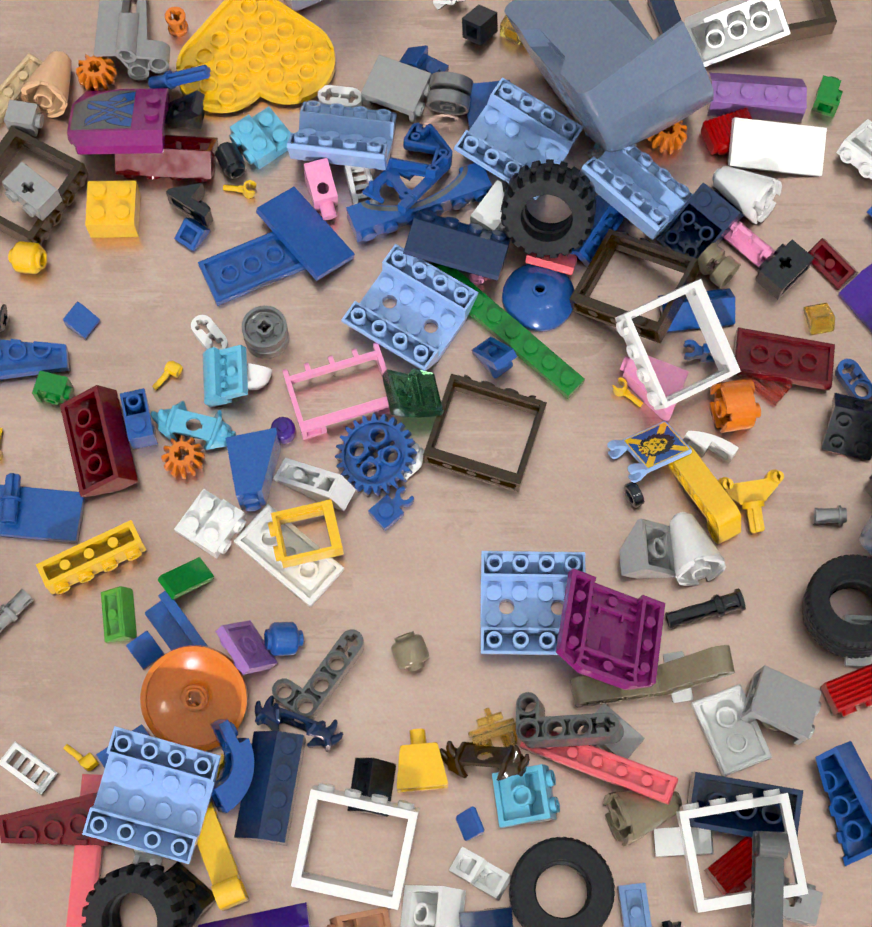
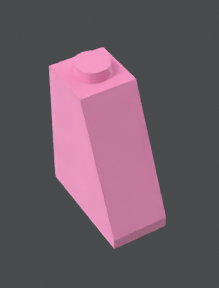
M625 356L620 370L624 371L622 378L627 381V386L663 421L669 423L676 403L667 408L655 410L647 399V390L644 384L637 377V368L634 361ZM648 356L665 397L683 388L689 371Z

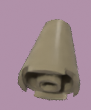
M633 791L611 792L605 795L603 801L604 806H609V813H606L605 816L610 831L617 842L623 841L622 846L634 843L677 814L676 811H680L682 806V800L677 791H674L669 805Z

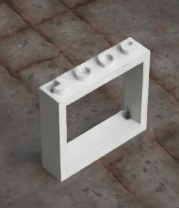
M701 279L615 317L617 331L626 342L627 354L634 361L637 368V377L644 384L647 390V399L655 410L667 408L741 372ZM685 294L718 368V372L665 397L632 318Z
M319 783L318 786L314 785L309 795L291 886L398 910L420 808L414 807L415 804L409 803L407 800H399L398 803L387 801L388 797L379 794H372V797L361 795V791L346 788L344 792L335 790V786L332 784ZM318 799L408 819L394 891L304 872Z
M779 789L763 791L764 797L753 798V794L749 793L737 795V801L726 803L725 798L709 800L710 806L699 807L698 802L682 805L683 810L676 811L696 912L700 913L751 904V890L704 898L689 818L777 803L780 804L784 829L789 837V854L795 879L794 883L784 884L783 898L808 894L788 793L780 794Z

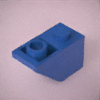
M145 388L120 393L128 440L133 450L157 445L154 421L151 417Z

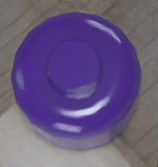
M278 417L272 422L271 428H276L280 444H287L293 441L296 436V428L291 419L288 417Z

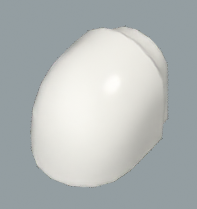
M247 363L248 390L263 388L270 380L272 369Z

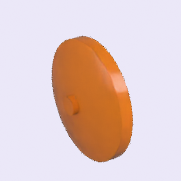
M202 645L179 647L159 658L146 674L140 694L142 715L148 728L157 738L203 751L220 746L210 724L219 719H226L232 722L236 729H238L245 716L248 703L246 682L241 671L235 667L234 662L222 652Z

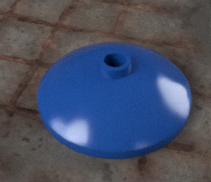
M526 264L512 272L506 280L502 292L503 307L508 314L527 330L535 332L549 331L562 325L571 315L573 309L569 299L574 292V286L565 273ZM542 288L544 291L539 293L535 289Z

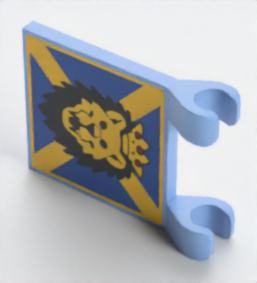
M666 421L626 439L612 440L607 444L611 450L608 454L612 459L619 458L628 450L639 462L628 466V472L630 473L628 478L633 483L639 482L647 473L692 453V449Z

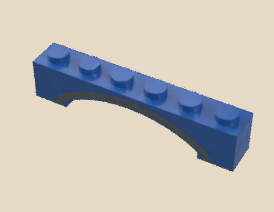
M473 163L459 168V175L448 186L428 198L417 201L405 214L398 211V205L370 204V201L366 200L346 207L347 219L357 242L370 241L377 235L393 233L406 225L412 226L418 210H430L436 213L437 216H441L446 211L462 209L466 204L475 201L481 202L492 188V184L486 170L480 165Z

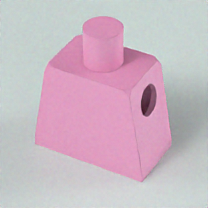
M324 158L305 163V181L313 208L316 211L321 210L323 220L337 217L335 207L338 205V195L328 159Z

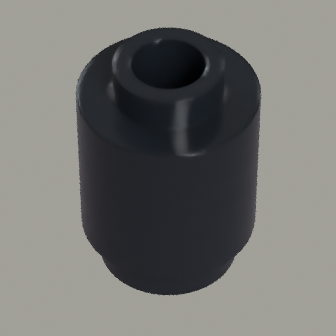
M224 142L217 147L215 157L224 174L229 176L230 179L241 177L246 172V163L237 145Z

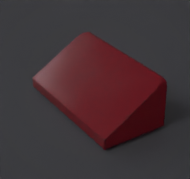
M821 238L808 251L814 257L812 263L838 289L859 273L824 238Z

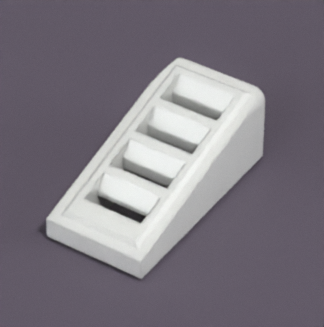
M344 165L354 205L358 203V199L368 197L363 193L356 194V191L365 189L369 185V181H373L370 168ZM364 171L365 175L352 177V173ZM366 180L367 182L366 184L354 185V182ZM371 198L370 204L378 205V201Z
M17 742L12 744L0 760V765L40 795L58 774ZM19 751L22 755L12 767L8 763ZM27 757L31 761L20 773L17 769ZM34 764L38 765L37 771L28 779L26 777L27 773ZM43 770L48 772L39 785L34 783Z

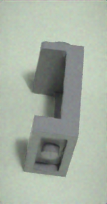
M378 55L361 92L362 105L371 108L373 102L409 115V121L414 123L417 116H421L424 111L425 103L423 102L430 91L431 73Z
M764 665L753 675L741 720L750 724L758 719L794 736L793 743L799 745L805 740H809L814 733L815 725H813V721L821 708L819 700L822 691Z

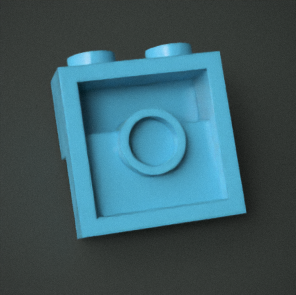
M267 107L255 116L251 117L248 114L230 126L231 134L229 138L237 147H241L244 151L243 155L249 164L254 163L258 169H261L288 151L287 142L291 132L273 110Z
M544 764L529 766L522 777L514 775L500 781L496 780L498 773H492L500 828L557 820L556 813L560 812V803L557 797H553L552 786L556 785V777L554 771L549 770V766Z

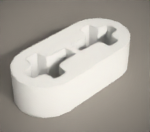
M325 85L318 91V102L321 104L331 105L339 103L344 105V107L353 108L362 106L361 92L356 88ZM327 94L332 95L329 101L325 100ZM350 97H355L353 103H349Z
M198 315L192 320V332L206 350L213 347L211 341L213 338L217 343H221L222 347L219 350L229 348L226 336L210 317ZM201 323L206 325L209 333L206 334L202 329H199L198 325Z

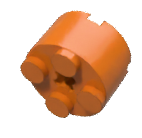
M751 379L719 382L711 386L710 395L714 394V402H710L711 416L715 427L722 428L720 430L721 433L751 429L755 425L756 418L761 417V407L759 403L755 402V386Z

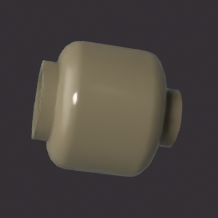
M414 631L394 638L395 643L392 645L391 650L397 666L401 669L408 668L410 672L423 668V662L428 659L429 652L422 635H415Z

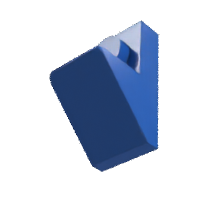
M427 45L408 48L399 61L431 74L435 72H448L449 65L428 55Z
M489 337L472 349L475 357L494 379L512 368V360L517 357L513 348L493 337Z

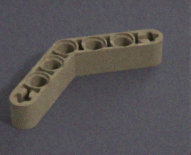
M720 645L658 665L656 683L647 688L624 690L588 676L575 677L570 681L574 704L576 707L669 695L735 673L730 646Z

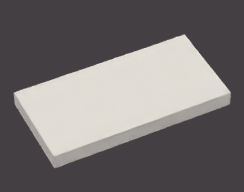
M733 118L728 166L820 177L823 171L827 128Z
M267 504L234 540V543L311 608L345 569L332 557L283 568L281 561L276 562L273 546L278 545L276 536L271 537L268 522L272 521L271 513L277 511ZM292 523L281 525L287 556L321 549Z

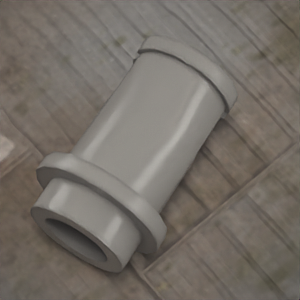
M838 505L837 508H814L815 524L837 523L838 526H841L842 523L847 522V509L842 508L841 505Z

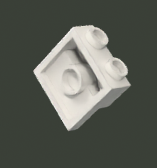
M867 119L844 139L836 153L840 155L844 163H851L859 170L861 176L872 179V122Z
M203 489L174 530L217 559L220 554L227 552L231 545L230 540L234 534H239L246 524V516L242 510L228 501L221 500Z

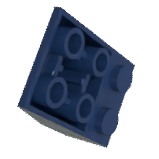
M703 182L656 240L662 245L670 247L673 251L682 254L688 253L689 256L698 259L709 245L714 242L718 245L731 230L730 227L733 223L739 222L744 214Z

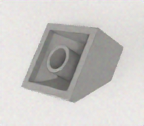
M645 519L637 520L620 549L622 576L635 579L675 577L670 526Z

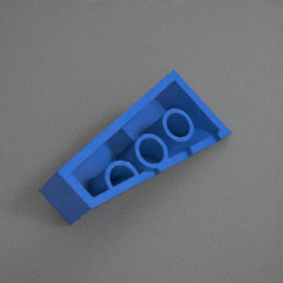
M851 741L838 745L815 757L824 791L828 792L831 803L829 810L831 816L835 817L838 828L836 835L839 844L842 843L845 854L843 856L845 866L872 854V780Z

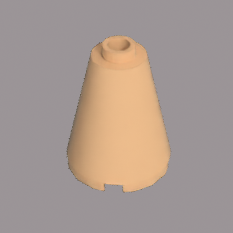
M61 51L51 52L21 88L22 102L38 104L41 112L48 113L46 117L61 116L68 105L72 61L66 53Z

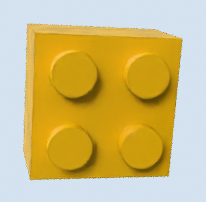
M88 181L85 226L91 238L139 237L141 193L136 181Z

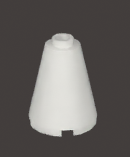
M729 166L718 168L712 177L714 181L713 186L755 224H757V221L763 222L769 216L776 205L773 199L776 194L780 196L782 190L781 181L775 178Z
M686 512L675 514L669 525L675 577L678 583L684 586L699 585V579L706 578L707 582L713 580L725 570V559L693 514Z

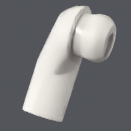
M418 443L410 447L417 451V454L411 456L416 461V464H409L408 467L413 473H404L406 480L422 466L424 449L423 447L420 448Z

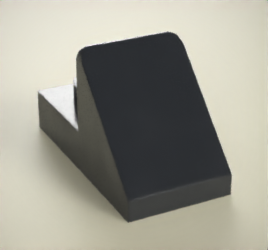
M197 90L170 102L165 124L196 130L201 129L205 110H203L205 94Z
M202 183L170 188L166 191L171 205L207 228L209 227L213 217L211 208L201 201L205 195Z

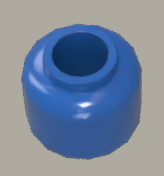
M274 622L270 624L269 629H265V649L269 650L273 656L295 655L299 646H303V631L298 630L294 622Z

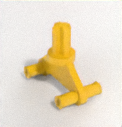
M773 469L767 472L764 479L733 483L728 477L719 478L718 482L731 499L742 505V510L746 509L750 532L764 531L765 526L761 507L765 506L764 502L784 479V474L777 469Z

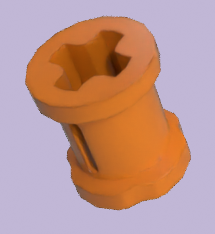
M177 6L171 7L165 12L168 32L174 37H182L187 33L188 23L185 20L186 14L182 8Z

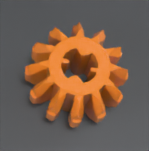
M85 54V60H79L76 74L80 85L85 86L86 90L91 91L94 89L99 91L103 88L107 91L108 84L114 85L117 71L114 68L115 64L112 59H108L107 56L95 57L93 54L90 57Z
M683 120L647 138L648 142H652V149L659 147L660 154L667 150L670 155L674 149L679 151L687 140V126L682 125Z
M181 435L179 442L171 438L172 446H164L163 449L166 454H163L161 459L165 462V470L171 471L173 477L181 473L182 479H186L188 472L192 476L196 475L194 468H203V464L200 461L205 459V454L201 452L203 449L200 443L195 444L194 438L191 437L186 441L185 437ZM183 454H187V455L184 457V460H180V459H182V455H183Z

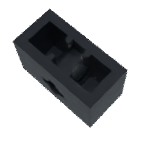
M793 239L786 246L781 244L773 254L775 257L771 261L766 259L757 269L759 274L756 282L777 300L810 268L814 257Z

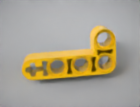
M688 445L692 449V453L669 463L668 466L707 518L708 532L713 541L718 545L741 533V514L734 501L696 451Z
M211 801L209 802L197 845L209 874L212 892L220 910L225 911L249 901L218 814Z

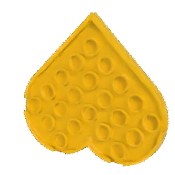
M224 0L182 47L177 58L176 71L204 64L210 67L211 72L208 79L179 85L184 96L197 90L205 94L203 110L213 113H231L250 106L259 97L284 105L299 104L318 96L320 89L331 82L335 72L336 59L334 47L328 35L317 25L279 0Z

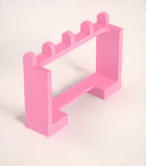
M373 343L374 351L358 355L356 348L352 349L353 357L339 362H334L332 355L328 356L329 365L312 370L309 363H305V372L292 376L289 375L287 369L282 370L303 440L327 433L326 426L371 412L375 413L378 417H381L383 414L388 415L398 412V401L378 343ZM371 360L377 361L388 396L303 421L292 385Z

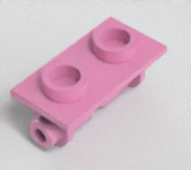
M740 221L734 222L730 227L731 230L724 237L727 242L758 267L766 259L769 260L775 252L770 245L766 244Z

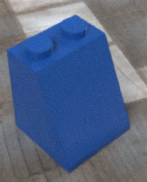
M276 428L225 438L235 493L241 510L256 511L261 506L267 504L281 451Z

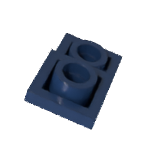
M512 907L459 912L460 927H513Z

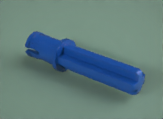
M204 64L175 72L169 70L163 75L150 77L148 85L150 89L168 88L172 90L178 85L208 79L211 69Z

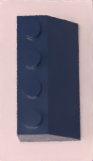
M418 210L414 217L403 254L498 281L505 263L511 237H507L506 233L500 230L490 231L483 229L479 224H465L459 222L454 217L444 218L437 216L436 213L430 210Z
M254 731L251 744L254 753V773L250 787L240 802L234 838L282 846L288 845L306 744L304 735L282 731Z
M692 772L688 804L698 802L699 807L710 806L709 800L725 798L726 803L737 801V795L752 793L753 798L764 797L763 791L779 789L780 794L788 793L796 835L798 837L804 790ZM779 803L689 818L690 827L752 837L754 830L785 832Z

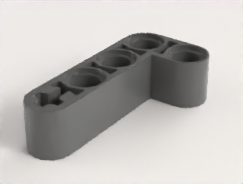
M354 629L345 631L303 689L287 678L277 680L272 686V694L275 701L286 710L314 719L363 653L364 639L362 634ZM356 639L357 647L352 645L347 651V641L353 642ZM333 660H342L344 666L340 670L331 669L330 664ZM320 680L329 683L328 688L323 692L314 689L315 684ZM282 687L292 689L290 696L287 698H280L278 691ZM303 702H311L313 704V708L309 713L299 711V707Z
M522 693L516 701V734L525 746L529 748L614 744L619 742L624 735L622 724L616 715L612 713L545 717V707L534 693ZM536 703L532 711L525 712L527 705ZM613 724L614 727L610 728V732H606L609 729V725ZM581 726H589L585 734H577ZM562 727V732L558 736H551L553 729ZM536 729L534 736L525 738L528 730Z
M753 831L751 927H783L784 858L787 859L789 853V837L787 832Z

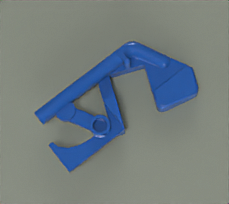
M413 123L403 142L405 150L434 154L431 165L390 157L386 170L374 181H369V185L363 190L364 195L383 204L384 199L380 196V190L386 183L387 186L394 187L399 194L401 201L398 203L397 208L400 213L405 214L451 168L453 151L432 124L423 127V124ZM415 175L425 177L413 190L407 188L400 178L401 176L410 181Z

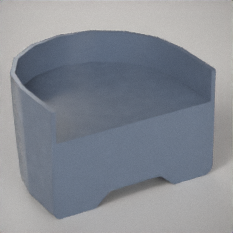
M513 0L505 7L504 12L554 93L577 123L583 126V130L600 148L608 152H616L647 139L685 119L714 100V89L708 73L682 20L653 40L628 0Z

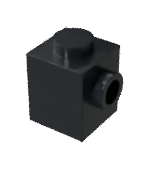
M477 5L462 18L463 38L478 45L484 44L498 32L497 12L482 5Z

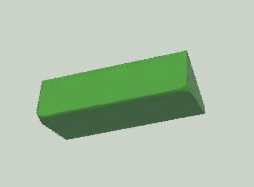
M119 586L101 592L105 642L137 638L133 590Z

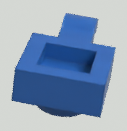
M686 340L683 346L685 348L693 349L692 353L684 354L685 360L700 359V362H715L707 343H703V346H700L694 340Z

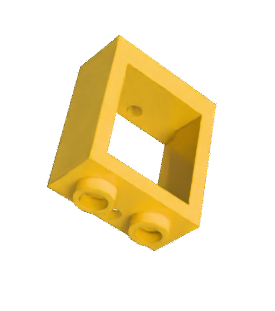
M331 499L271 513L272 521L268 522L271 537L276 536L278 545L273 546L276 562L281 561L283 568L344 554ZM324 515L331 547L287 556L281 525Z

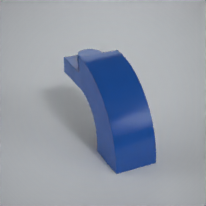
M219 719L210 725L223 750L225 762L220 777L215 781L211 798L218 811L227 813L243 799L250 787L254 773V753L249 738L237 739L238 731L235 725L226 719Z

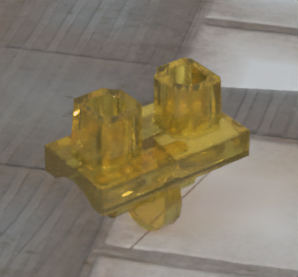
M489 708L483 709L485 717L476 719L478 727L486 724L488 726L468 732L472 743L479 746H493L491 738L500 736L504 747L518 743L516 721H514V718L494 723L495 721L502 720L503 715L502 712L492 714Z

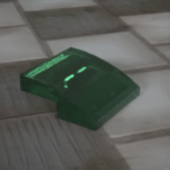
M413 368L409 374L389 369L382 374L391 415L421 418L440 416L444 413L434 373Z

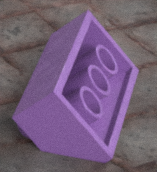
M712 72L708 74L714 89V100L707 104V116L718 117L746 107L752 119L801 122L807 109V86L803 79Z

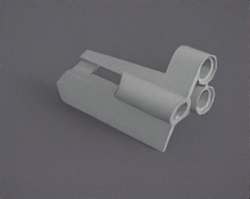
M99 0L94 56H116L128 68V75L134 80H145L149 76V70L155 73L166 72L169 69L170 46L163 41L147 40L146 0H137L136 13H129L130 0Z

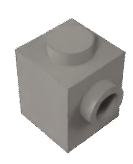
M9 100L4 122L8 130L12 126L30 136L37 137L39 128H42L44 124V115L41 113L38 104Z

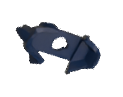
M273 695L266 700L263 708L260 701L256 702L254 712L256 716L255 722L258 726L264 724L271 731H279V724L285 723L307 732L306 735L314 737L307 743L308 747H325L326 752H328L344 735L343 732L334 735L338 725L336 719L333 720L330 726L326 727V722L323 720L318 722L279 707V703H275L273 706ZM294 719L299 720V721L303 722L304 724L299 723V722H296Z

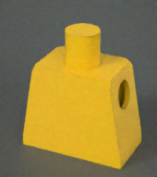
M425 729L410 730L411 745L400 746L397 793L448 788V780L438 743H426Z

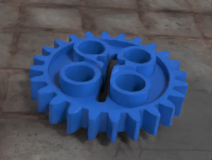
M374 413L372 414L371 421H369L365 416H362V424L354 420L355 428L353 430L349 427L345 428L349 433L348 436L340 435L344 444L336 445V448L342 451V453L335 455V458L342 462L337 464L336 467L339 470H344L340 475L345 479L348 478L347 481L352 486L355 485L356 491L360 492L364 488V493L369 495L373 489L374 493L379 496L383 488L388 494L390 493L389 486L393 485L396 489L399 488L397 483L399 479L403 482L407 481L404 473H413L408 466L409 464H416V461L410 457L417 454L414 448H410L416 442L413 439H408L411 436V432L404 430L405 425L402 422L397 424V420L394 417L388 421V417L383 414L379 420L378 416ZM379 433H385L382 441L375 442V438ZM364 447L363 453L360 456H355L356 449ZM375 451H378V452H377V454H378V457H377V458H374V457H375V455H374V452H375ZM392 453H398L397 459L389 463V456ZM371 467H377L376 473L371 477H367L368 470Z

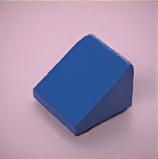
M185 218L174 239L190 250L195 251L207 237L210 229L193 218Z
M77 301L63 318L66 327L86 339L100 322V319Z
M145 631L126 645L143 670L165 655L148 631Z
M474 806L456 816V821L465 841L483 835L485 829Z

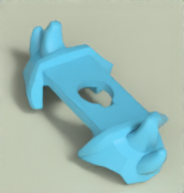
M181 401L173 405L171 409H160L158 413L155 411L151 412L152 419L158 424V431L169 440L171 438L175 439V441L177 440L173 433L205 440L207 443L204 445V449L208 450L226 447L225 438L236 436V432L232 431V427L222 420L221 410H218L214 417L187 411L185 402ZM191 419H197L203 426L202 429L190 431L187 429L186 424Z

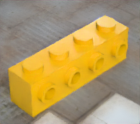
M132 520L35 565L48 591L51 594H62L67 592L71 588L70 586L78 582L85 583L95 577L94 575L101 571L108 572L117 568L118 563L139 558L142 552L146 551V548Z

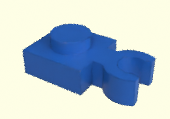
M404 486L397 489L393 499L387 494L368 510L371 517L384 531L404 516V512L401 510L402 507H409L414 502L413 496L407 500L401 499L400 496L406 491Z

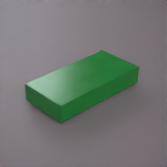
M198 557L160 575L158 582L170 598L174 600L211 582L214 575L203 560Z

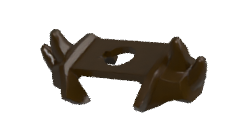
M448 741L446 750L440 749L441 758L447 764L448 771H452L463 778L468 776L463 768L464 766L498 768L499 773L496 779L498 781L514 775L522 777L530 761L529 754L524 756L517 745L495 747L475 745L474 742H462L456 748L452 741ZM485 752L493 756L485 760L477 758L479 754Z

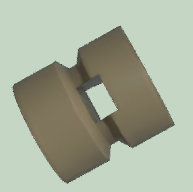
M715 242L709 245L697 259L700 272L703 275L709 274L710 280L720 289L732 279L741 266L733 257H726L725 251Z

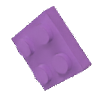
M251 620L222 625L215 631L220 638L221 645L229 652L234 660L235 667L243 675L271 669L278 663L270 651L265 649L264 640Z

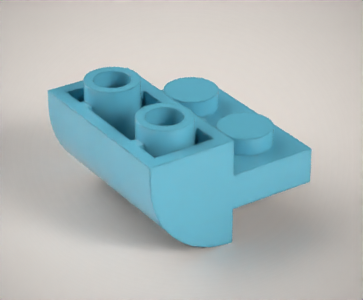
M237 345L221 350L212 347L203 352L205 405L215 407L232 403V398L248 395L246 347Z

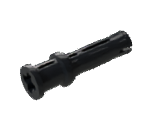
M738 588L734 589L733 593L723 596L713 595L709 601L666 612L665 617L668 627L671 629L710 616L724 617L725 613L735 610L745 611L746 605L742 592Z

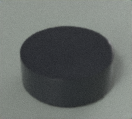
M629 482L624 485L626 497L633 507H638L645 503L643 494L636 483Z

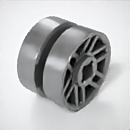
M435 72L431 74L430 91L428 92L426 106L433 111L443 114H467L470 107L471 99L469 96L472 94L473 80L465 75L454 72Z
M258 306L251 309L243 318L242 333L250 353L258 358L271 359L285 351L289 343V332L286 319L281 311L272 306Z

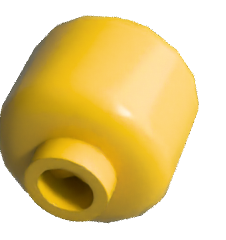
M19 241L14 245L13 249H10L8 260L16 272L37 274L46 266L47 253L39 243Z

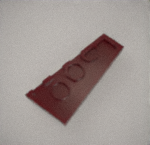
M98 792L0 815L1 843L112 845L111 842L82 835L90 807L94 806Z

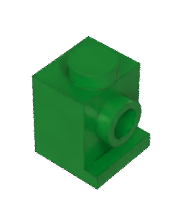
M823 75L811 111L834 117L843 93L842 90H839L842 80L833 76Z
M39 371L32 394L37 402L42 403L44 398L46 402L58 405L59 402L64 403L73 398L74 387L68 377Z

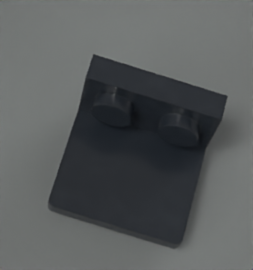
M834 393L832 414L823 439L822 449L868 461L871 460L872 401Z

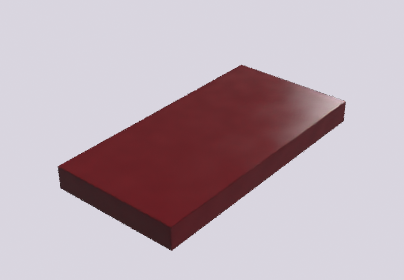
M737 328L734 356L741 372L737 373L738 375L829 391L832 388L835 344Z

